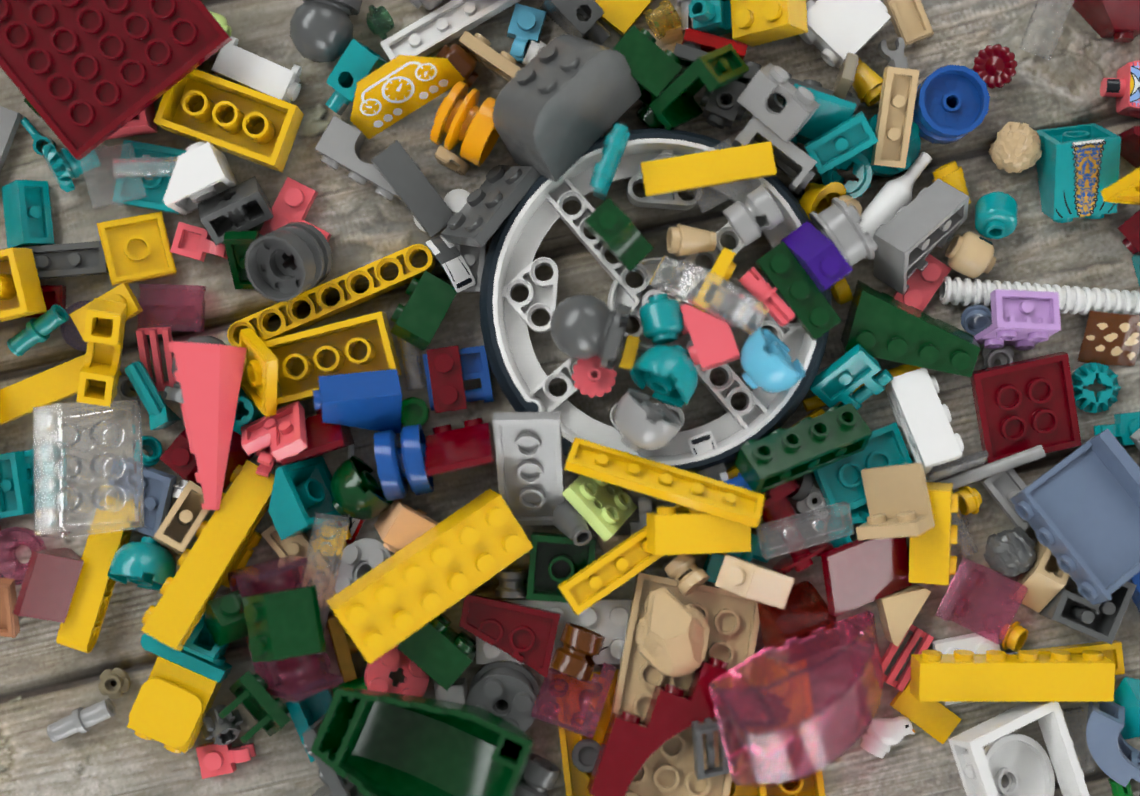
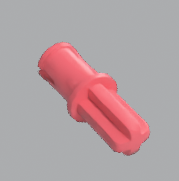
M752 267L738 280L758 302L756 305L758 307L762 305L780 326L784 327L794 319L795 313L776 293L778 289L776 287L773 289L755 267Z

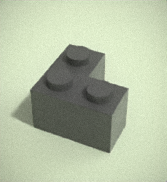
M1127 581L1110 594L1112 598L1109 601L1092 605L1082 595L1079 596L1062 589L1038 614L1112 645L1137 585Z

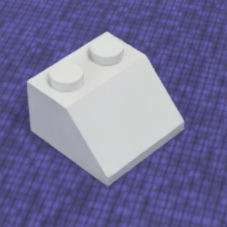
M209 142L194 143L186 148V153L178 156L163 201L166 206L184 216L197 210L198 203L239 184L226 156Z

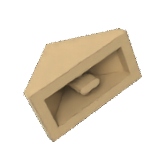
M914 585L876 600L885 639L897 647L900 645L931 591L920 585Z

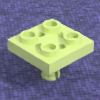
M581 474L561 493L604 542L611 538L638 508L633 503L631 497L619 486Z

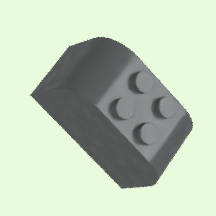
M571 34L557 36L546 46L542 47L538 54L503 87L494 104V126L514 162L520 166H533L540 175L557 182L642 95L636 80L630 74L631 70L625 57L614 49Z

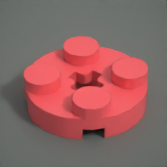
M399 645L394 646L371 664L367 663L364 671V682L367 690L423 697L427 690L429 675L397 648ZM398 668H400L404 681L399 682L397 686H393V679L389 678L390 672H397Z

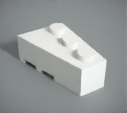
M920 368L893 377V380L887 383L885 389L898 427H902L908 442L906 447L909 455L913 454L916 463H922L926 480L952 472L963 455L964 445L958 433L954 434L949 423L952 421L949 408L946 404H941L938 397L939 386L936 378L933 375H929L927 368Z

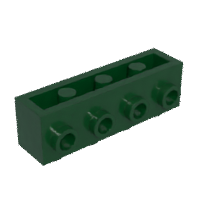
M852 403L842 407L834 406L822 415L814 418L806 417L787 429L779 428L760 440L751 439L745 442L740 447L735 466L750 489L754 492L762 493L865 450L872 431Z

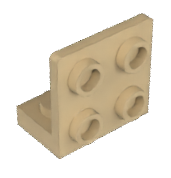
M922 463L890 465L861 470L870 516L867 517L866 523L856 527L858 540L919 536L935 527Z

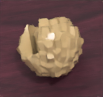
M1008 122L997 132V139L990 144L988 152L999 170L1005 169L1008 173H1021L1023 170L1033 167L1036 161L1041 158V140L1037 131L1030 128L1029 124Z

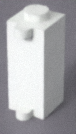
M233 36L230 37L232 40L220 49L211 69L218 77L289 103L297 99L301 90L299 76L302 67L295 64L289 70L237 46L238 39Z

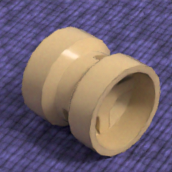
M680 554L664 569L670 578L677 581L678 589L683 596L691 594L709 579L705 570L698 568L695 564L696 559L692 554Z

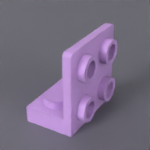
M995 289L990 293L992 325L975 335L974 338L978 344H984L986 349H998L1004 347V345L1015 346L1016 350L1034 349L1036 344L1048 341L1050 336L1061 330L1059 292Z

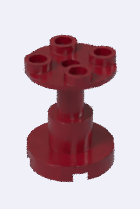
M795 479L761 493L765 495L761 517L769 531L776 529L789 552L788 556L780 560L772 568L774 571L784 575L793 569L796 572H800L810 567L814 563L811 559L812 557H820V554L834 549L828 538L806 545L793 521L798 515L787 497L799 487Z

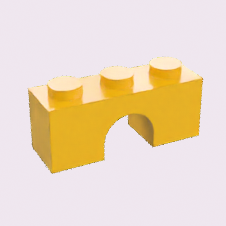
M94 298L86 309L83 341H87L84 364L79 373L76 402L110 407L115 399L119 382L127 303Z

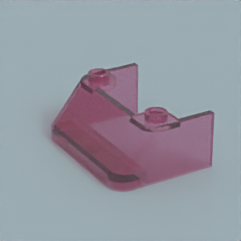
M286 556L231 571L228 573L231 592L238 590L242 597L272 590L296 588L300 586L301 578L304 577L302 566L308 564L307 557ZM246 636L245 639L249 649V636ZM325 651L276 661L253 662L255 672L268 685L266 691L271 695L292 702H298L343 683L342 676L329 673L328 669H330L331 664Z

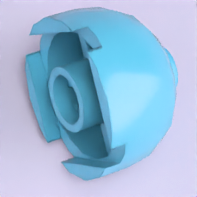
M759 327L748 337L742 346L740 360L741 366L745 371L742 377L753 389L760 387L767 392L773 393L788 390L798 383L806 373L798 358L792 362L788 354L790 349L766 328L762 330Z

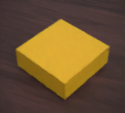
M627 335L618 368L628 371L633 369L640 343L639 337Z

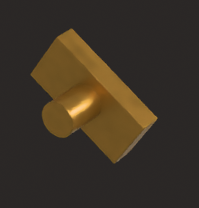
M336 615L326 617L341 678L344 682L357 679L351 655L360 651L351 637L345 636L343 626Z

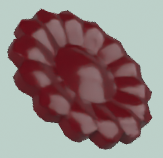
M1001 44L988 45L985 49H981L978 52V56L974 58L975 65L973 66V71L978 73L990 89L995 87L1002 88L1005 84L1012 81V76L1016 75L1015 68L1018 63L1014 60L1015 54L1010 52L1009 47H1002Z

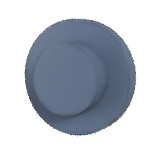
M972 305L966 308L961 315L963 329L971 335H977L992 325L991 310L984 305Z

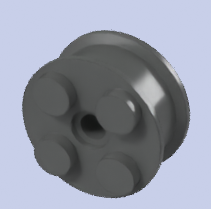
M512 661L491 662L479 669L474 675L466 705L481 707L525 732L533 724L537 714L539 686L533 674L524 666Z

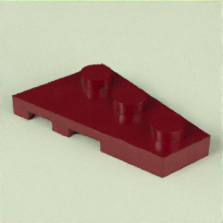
M469 593L464 599L459 626L490 645L501 649L511 655L512 658L526 664L547 678L561 613Z

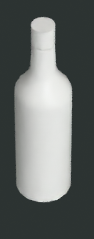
M922 152L904 175L885 183L860 216L862 221L858 224L864 233L868 232L873 238L879 226L887 224L896 216L901 207L907 206L911 202L914 183L932 160L929 154Z

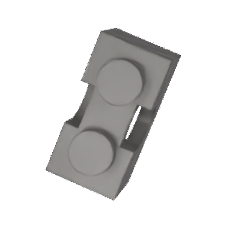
M770 63L756 73L737 101L787 143L800 132L820 104L814 100V95L804 87L796 88L787 81L789 74L783 68ZM777 93L785 97L786 106L778 102Z

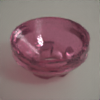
M10 527L0 531V577L15 579V585H22L29 563H21L17 560L15 555L16 549L20 545L29 547L31 553L35 550L47 549L43 539L36 532L24 527Z

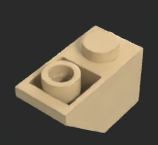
M1037 541L1034 547L1036 560L1033 567L1026 573L1020 574L1009 598L1040 613L1065 587L1070 575L1060 569L1056 561L1057 559L1048 547L1043 546Z

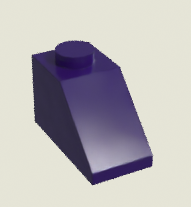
M809 221L780 240L786 244L820 292L828 289L853 270L835 244Z

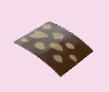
M1090 311L1078 361L1085 363L1097 362L1103 365L1134 366L1140 348V315Z

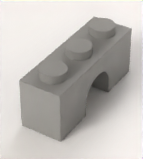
M333 116L315 147V150L322 156L320 161L334 170H337L339 166L349 171L347 176L363 186L366 181L376 186L375 193L389 201H392L394 197L402 201L373 163L361 161L360 148L366 139L362 131Z

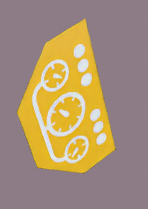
M399 55L357 82L350 121L368 139H371L448 91L457 82L464 81L465 79L447 58Z

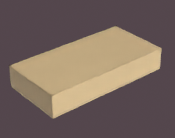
M883 0L888 9V14L891 16L890 19L896 34L904 39L905 47L934 35L921 0Z

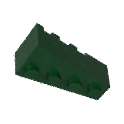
M859 280L857 281L841 337L845 351L848 352L859 343L872 357L972 377L981 349L974 336L939 319L932 318L917 308L897 301L894 297L884 292H879Z

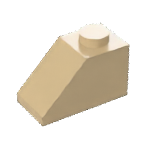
M190 480L188 481L155 533L154 541L179 555L183 553L209 511L202 509L201 506L202 503H205L202 487Z
M725 555L715 586L745 598L785 610L795 578L736 556Z

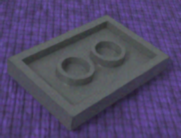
M497 165L487 173L484 183L467 197V203L464 207L449 218L448 226L441 235L448 243L483 247L537 181L540 174L533 166Z

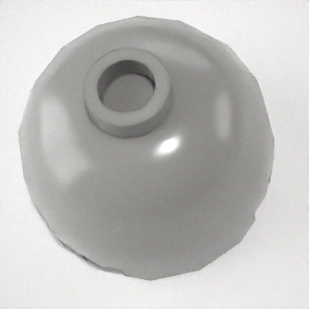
M629 388L615 409L614 419L618 431L623 435L622 442L636 451L639 448L658 450L666 446L681 428V420L661 402L657 406L653 402L648 401L651 397L648 394Z

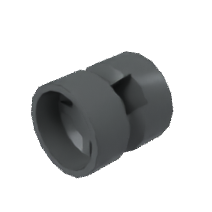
M530 753L527 766L514 796H549L547 789L554 788L561 770L549 760Z

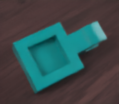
M1140 411L1114 414L1115 424L1093 426L1094 436L1108 428L1122 446L1133 445L1134 442L1130 436L1140 428Z

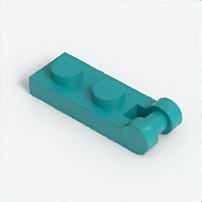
M146 633L141 637V646L145 650L218 683L228 677L233 666L226 663V658L223 656L211 662L185 651L183 648L181 651H177Z

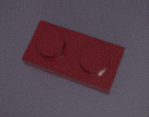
M459 346L427 349L435 413L468 409Z

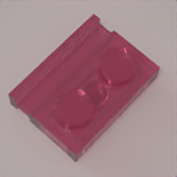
M139 284L140 298L138 303L143 311L138 314L137 329L171 327L173 332H204L205 286Z

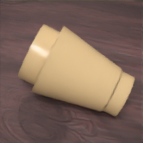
M681 224L668 228L666 237L667 252L675 253L676 257L715 251L717 236L715 232Z

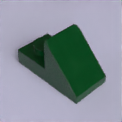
M225 231L223 240L235 289H254L247 277L245 257L251 243L259 238L258 231Z

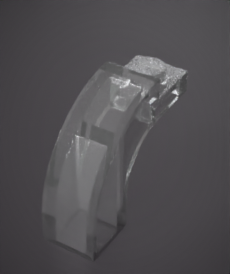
M663 255L649 282V285L656 290L690 303L708 314L729 323L731 329L748 336L761 327L769 311L767 306L739 287L682 259L678 261Z

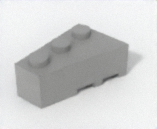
M937 179L929 187L923 188L911 203L901 207L895 217L887 224L879 226L874 233L873 239L878 249L874 251L873 276L903 295L909 288L907 280L917 269L923 271L928 266V262L925 259L936 246L942 249L967 219L969 196L940 179Z

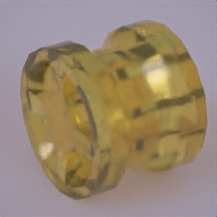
M662 0L659 3V7L654 10L648 9L643 13L647 25L658 40L664 38L666 32L670 29L676 30L682 25L677 11L669 0Z

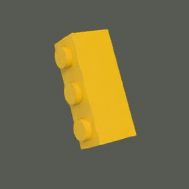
M926 482L935 527L919 536H910L909 582L949 586L951 575H957V556H951L952 544L958 543V525H952V513H958L959 494L953 493V483Z
M657 506L656 512L646 513L647 552L653 555L751 552V526L689 507L688 511H676V506Z

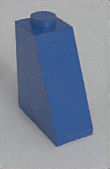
M397 369L318 376L319 390H313L315 410L321 409L322 421L324 423L375 431L393 430L395 433H401L402 393Z

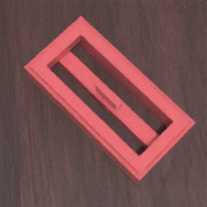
M171 327L138 328L136 330L140 361L153 381L147 335L150 338L156 378L154 384L157 390L164 391L165 386L174 387L173 385L176 383L172 374L174 353L169 351V342L173 341ZM162 334L169 381H164L158 342V335Z
M913 624L909 628L913 634L888 676L884 672L900 645L897 647L890 643L873 672L874 676L903 692L910 680L911 658L897 681L895 679L919 638L922 637V640L913 654H922V651L928 650L934 640L933 636Z

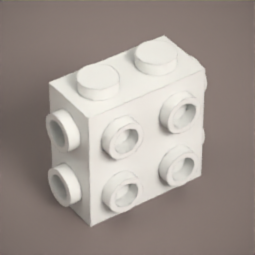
M809 0L806 3L808 32L799 34V36L807 44H814L821 51V57L828 65L836 66L840 69L847 53L856 55L884 27L891 16L888 14L887 7L880 0H817L816 2Z

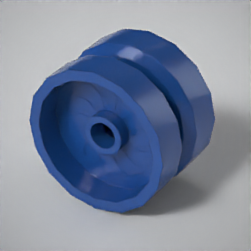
M948 65L935 70L917 87L912 122L918 125L920 130L919 136L931 143L946 145L959 141L983 122L989 110L990 96L986 83L977 72L965 66Z
M421 424L402 428L400 436L401 445L397 434L393 430L374 433V451L378 475L387 501L405 498L408 492V482L416 496L434 492L433 475L427 476L426 438Z

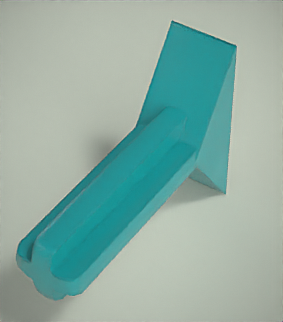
M141 361L131 363L125 368L126 375L149 414L150 431L165 429L182 420L165 404Z

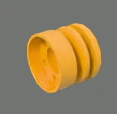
M459 81L438 108L430 134V141L440 145L445 140L444 148L449 151L453 150L461 141L460 157L480 167L491 153L499 138L493 122V109L496 99L490 96L478 107L479 90L474 88L468 93V84Z

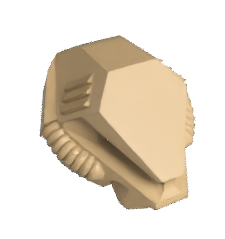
M666 587L650 591L645 602L646 613L639 620L636 628L635 641L638 652L663 675L678 678L693 673L702 664L707 651L710 627L707 625L706 618H703V614L698 609H695L694 606L691 607V604L684 605Z

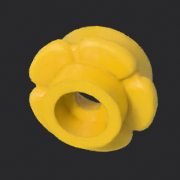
M966 485L954 492L959 494V512L962 515L970 513L975 515L979 512L982 497L977 489Z
M1018 621L1012 625L1007 623L999 635V640L1002 641V648L1004 650L1010 649L1014 652L1021 650L1027 640L1028 630L1023 628Z

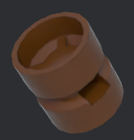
M566 622L560 638L563 646L556 649L550 666L571 677L589 681L595 666L592 658L599 655L605 637L585 627Z

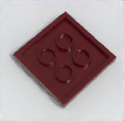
M1058 352L973 371L970 380L985 464L1038 445H1042L1045 454L1082 446L1068 353Z

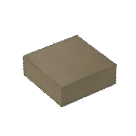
M847 53L838 71L832 96L841 99L846 97L855 78L859 62L858 55Z

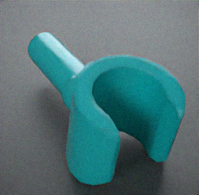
M27 118L21 119L20 123L34 140L33 149L37 154L43 155L41 144L44 141L51 142L56 148L54 140L42 136Z

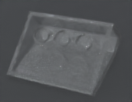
M113 401L110 407L81 402L33 407L35 536L62 539L145 528L141 401Z

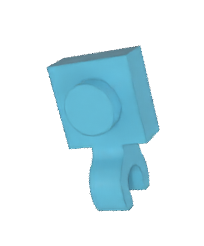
M518 3L515 4L507 36L514 38L510 55L517 62L522 63L528 43L531 40L539 42L546 18V11Z

